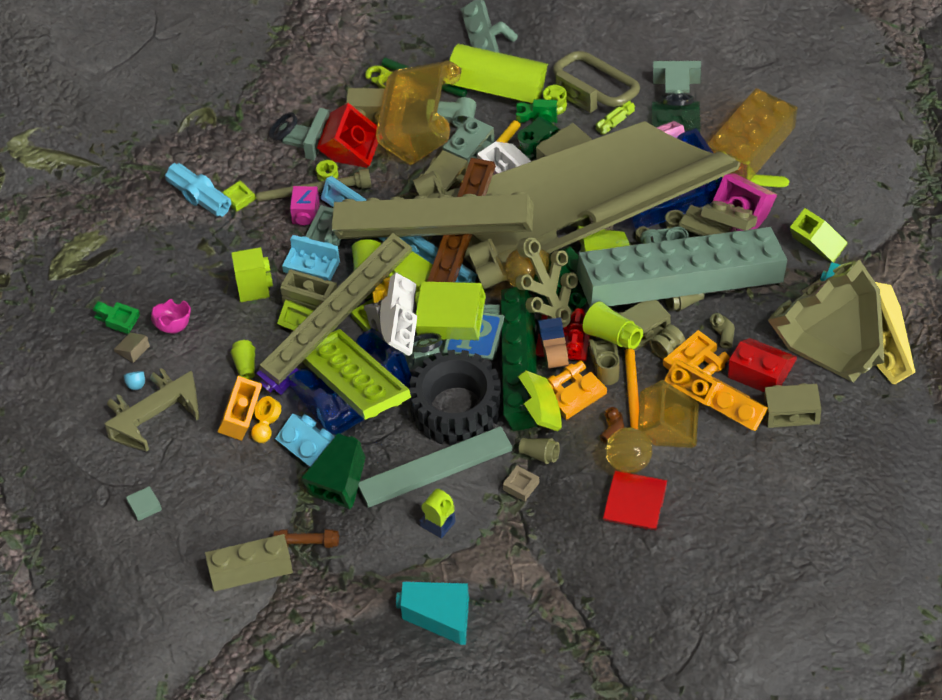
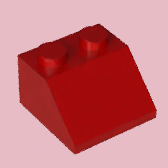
M346 103L330 113L317 149L334 162L367 168L371 164L383 130L351 104Z
M748 338L739 342L729 359L728 378L765 393V387L782 386L797 360V356Z

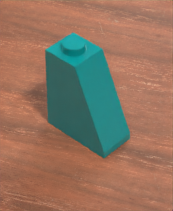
M402 583V592H397L396 607L401 609L403 620L460 645H466L469 607L468 583Z

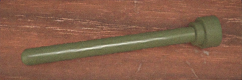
M369 168L359 170V173H355V176L337 179L347 187L357 185V187H362V189L372 188ZM325 181L297 186L318 187V192L323 191ZM293 186L258 192L255 198L257 201L262 202L291 197Z

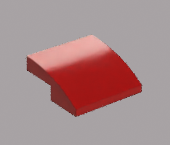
M615 471L603 517L604 521L656 531L660 510L663 506L667 480Z

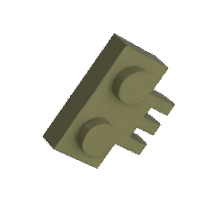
M713 201L703 206L701 212L702 217L744 231L755 227L758 218L752 215V210L743 209L739 206L735 207L733 204H726L722 201Z

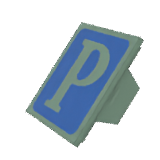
M483 313L479 340L447 339L443 354H448V350H455V355H461L462 350L469 351V357L473 358L476 353L481 355L482 359L493 360L494 353L497 351L500 332L505 316Z

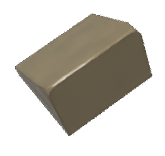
M129 333L114 348V352L134 363L150 347L148 337L142 334Z

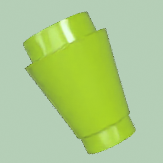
M249 340L237 341L233 343L230 353L238 374L243 378L252 379L255 376V347Z

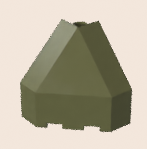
M859 259L841 264L833 270L835 274L825 281L817 280L802 290L804 294L793 303L789 299L781 304L768 319L790 351L853 383L860 374L870 370L873 365L884 363L880 288Z

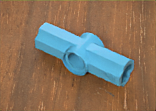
M173 163L168 168L165 174L166 181L182 191L189 203L195 206L200 204L217 217H223L228 212L231 206V199L214 188L208 177L203 174L197 176L180 163Z

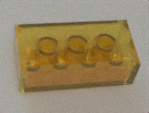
M755 88L707 143L705 151L710 153L722 152L739 161L741 164L738 170L729 174H737L750 181L795 128L798 107Z

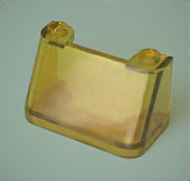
M442 61L398 69L390 74L387 79L376 131V137L380 145L408 164L413 165L446 143L450 134L449 123L437 113L441 89L445 83L454 84L459 81L462 68L451 61Z

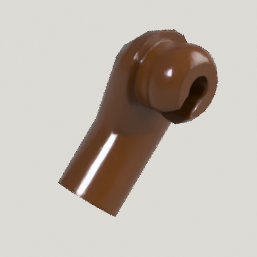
M610 407L605 411L608 428L599 436L605 445H609L624 430L623 416L616 407Z

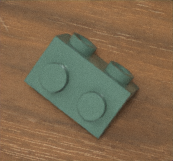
M320 206L305 237L339 246L341 239H338L332 231L333 208Z

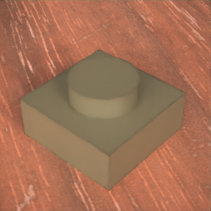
M516 466L503 483V490L526 501L539 484V477Z

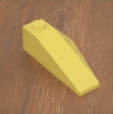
M875 282L880 288L884 347V363L877 364L876 366L892 384H897L914 374L915 368L901 307L891 285Z

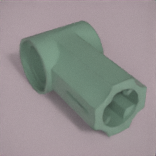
M461 97L456 102L429 101L428 121L453 123L455 127H458L469 116L474 118L476 102L467 97Z

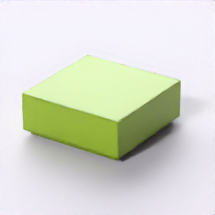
M238 181L222 192L231 199V207L236 212L256 200L255 194L241 181Z

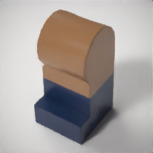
M561 317L538 321L539 337L547 367L554 368L569 365Z

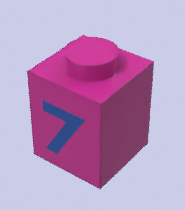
M293 186L290 206L292 224H312L320 204L318 187Z

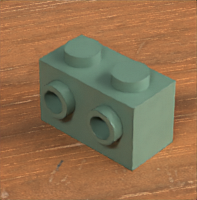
M469 116L464 123L457 127L456 133L451 139L445 141L442 150L467 160L469 164L471 158L477 159L479 152L494 143V127Z

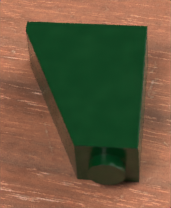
M339 433L334 437L302 477L311 496L347 509L353 507L366 459L360 441L353 436L348 437Z

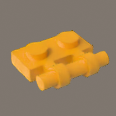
M697 330L663 359V366L670 370L674 360L678 359L711 376L725 368V363L729 361L730 357L726 352H722L717 356L714 353L717 350V344ZM703 361H706L708 365L704 369L698 367Z
M581 360L574 365L572 363L569 364L562 373L557 376L552 375L547 379L556 395L560 413L566 420L607 394V387L592 372L585 376L580 374V372L586 369L585 364ZM569 379L573 382L566 388L562 386Z

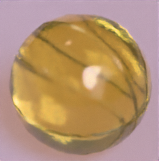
M622 428L614 432L608 439L606 457L610 465L617 471L630 474L636 473L644 469L650 462L652 444L648 436L639 429Z

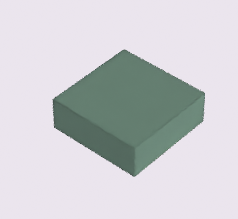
M150 486L126 497L127 503L138 521L162 510Z

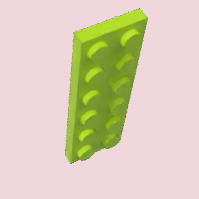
M341 329L330 333L302 361L365 420L375 417L380 412L398 406L403 401L411 398L409 389Z

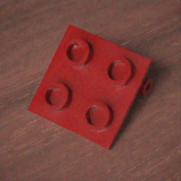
M580 308L572 312L571 321L563 328L568 359L586 361L590 335L585 334L583 331V321L586 314ZM542 314L541 320L548 319L546 315ZM538 335L536 356L545 357Z

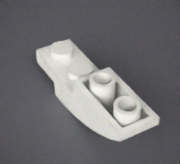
M395 273L390 277L388 295L381 301V331L384 340L389 345L409 356L413 350L417 315L412 313L416 284Z

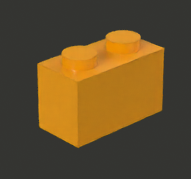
M237 376L218 433L241 441L243 440L248 430L262 384Z

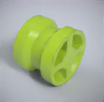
M551 85L545 88L543 99L557 100L558 115L565 112L567 109V92L565 88L559 85Z

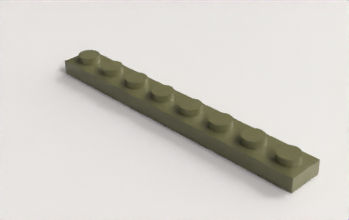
M392 233L260 364L259 370L279 385L412 252V247Z

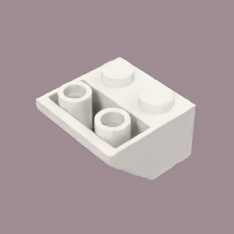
M494 142L477 154V159L494 161L496 168L493 175L532 162L515 145L503 142Z

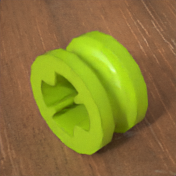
M331 160L321 161L316 167L319 182L326 181V178L331 176L335 179L339 177L337 164Z

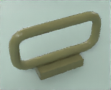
M584 51L571 52L559 59L553 66L556 85L565 88L567 100L590 113L597 109V102L611 107L621 106L633 99L640 90V85L634 78ZM574 61H585L629 86L630 89L618 97H609L562 69Z

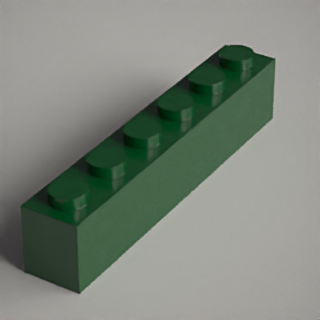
M517 286L501 290V314L505 316L502 325L504 416L513 431L539 426L524 405L532 397L519 379V376L525 371L537 374L535 313H531L526 309V301L531 297L529 291L519 290Z

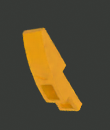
M678 359L674 360L663 381L754 431L757 430L768 409L743 392Z

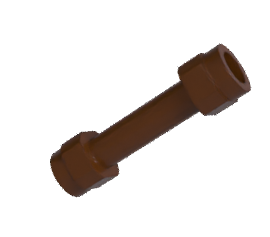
M288 529L274 531V536L285 535L287 547L288 544H324L325 548L339 546L338 530L325 529L324 533H288Z

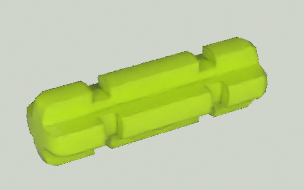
M628 101L621 105V107H616L604 117L605 120L601 119L596 123V131L601 135H605L611 130L610 128H614L626 116L635 111L634 103Z

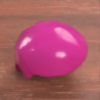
M169 299L164 304H157L152 308V324L165 333H179L188 325L191 307L186 301L176 304L172 299Z

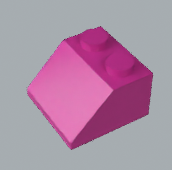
M727 174L723 177L713 201H722L726 204H733L735 207L739 206L743 209L752 210V215L758 218L756 226L751 229H758L767 218L777 194L737 174Z

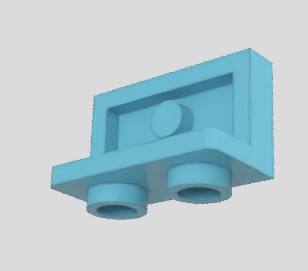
M292 235L290 239L291 249L282 265L283 272L288 273L292 269L322 278L325 281H331L340 263L338 247L328 242H320L308 237Z
M292 413L275 439L311 467L335 436L324 428L319 430L315 427L317 422L308 415L304 414L301 417Z

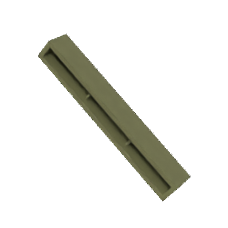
M513 192L511 195L489 193L487 196L464 194L462 197L440 195L438 198L416 196L414 199L392 197L390 200L368 198L366 201L344 199L342 202H334L332 231L338 239L389 237L392 233L398 237L532 232L534 203L530 196L523 192Z

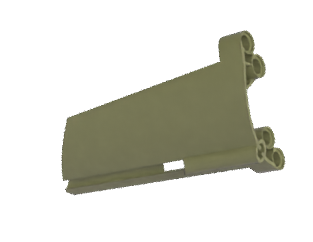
M646 121L493 175L487 194L511 195L513 192H523L530 196L534 203L532 232L472 234L464 258L478 275L484 289H487L507 280L506 272L531 262L529 258H522L518 253L517 245L522 238L533 237L539 241L541 245L539 255L542 257L738 170L741 163L725 153H710L690 145ZM436 170L413 180L419 196L438 198L440 195L457 197L460 190L459 187L446 192ZM589 216L593 219L592 224L561 238L557 237V230Z

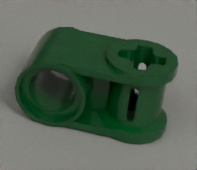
M540 116L518 132L517 139L520 143L518 149L529 160L537 158L536 147L542 141L557 134L560 129L543 116Z

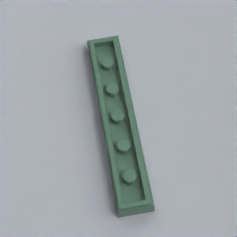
M500 426L359 482L358 489L369 508L512 451V445Z

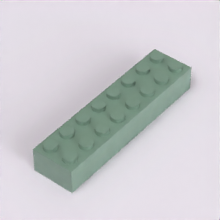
M766 227L579 252L577 277L590 307L596 302H603L607 306L781 283L784 281L787 258L772 228Z

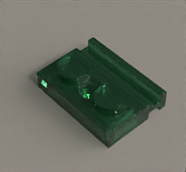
M694 101V103L689 105H666L661 102H652V125L659 127L675 121L683 125L685 134H700V101Z

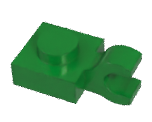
M533 99V104L517 103V112L523 113H516V121L523 123L530 118H533L534 121L536 118L543 116L551 123H557V100Z
M97 302L93 308V311L97 312L94 316L95 319L105 322L109 328L126 334L130 333L140 317L138 309L116 302L114 307L108 306L103 302Z

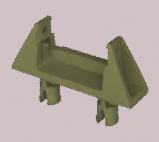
M162 368L159 369L161 378L153 372L151 380L160 390L132 407H129L119 394L116 395L118 404L110 398L107 405L117 416L104 423L108 438L129 447L148 451V443L140 434L137 426L177 402H180L188 412L192 413L196 420H199L193 372L190 371L175 381H172Z

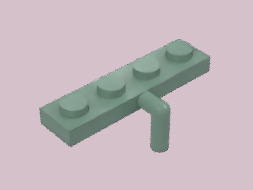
M474 0L461 8L471 47L499 53L495 35L501 32L511 42L517 39L518 35L504 22H498L494 26L491 25L483 0Z

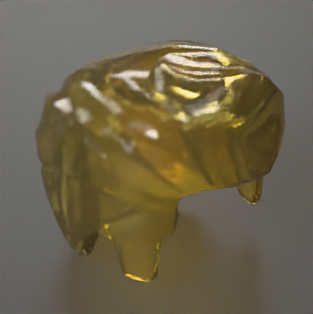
M517 249L511 252L505 263V273L509 283L516 287V278L519 275L528 274L534 279L536 272L530 259L522 258ZM541 249L539 255L547 271L549 267V253Z

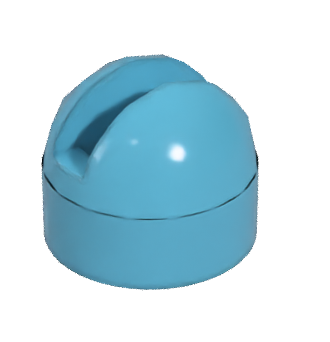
M144 371L124 374L126 386L131 390L141 389L145 384Z

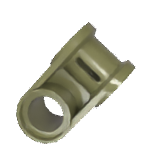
M589 339L590 358L594 364L597 378L604 385L615 384L620 378L617 345L607 340L594 341Z

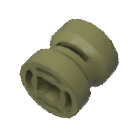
M668 324L662 330L661 335L653 337L649 344L652 351L659 358L664 359L685 341V337L676 326Z

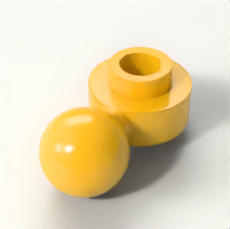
M270 396L261 398L255 406L254 413L260 421L253 426L251 436L257 443H265L271 438L272 431L269 424L275 422L281 413L280 402Z

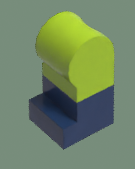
M435 489L421 506L425 515L420 519V527L442 539L456 522L455 511L451 497L443 490Z

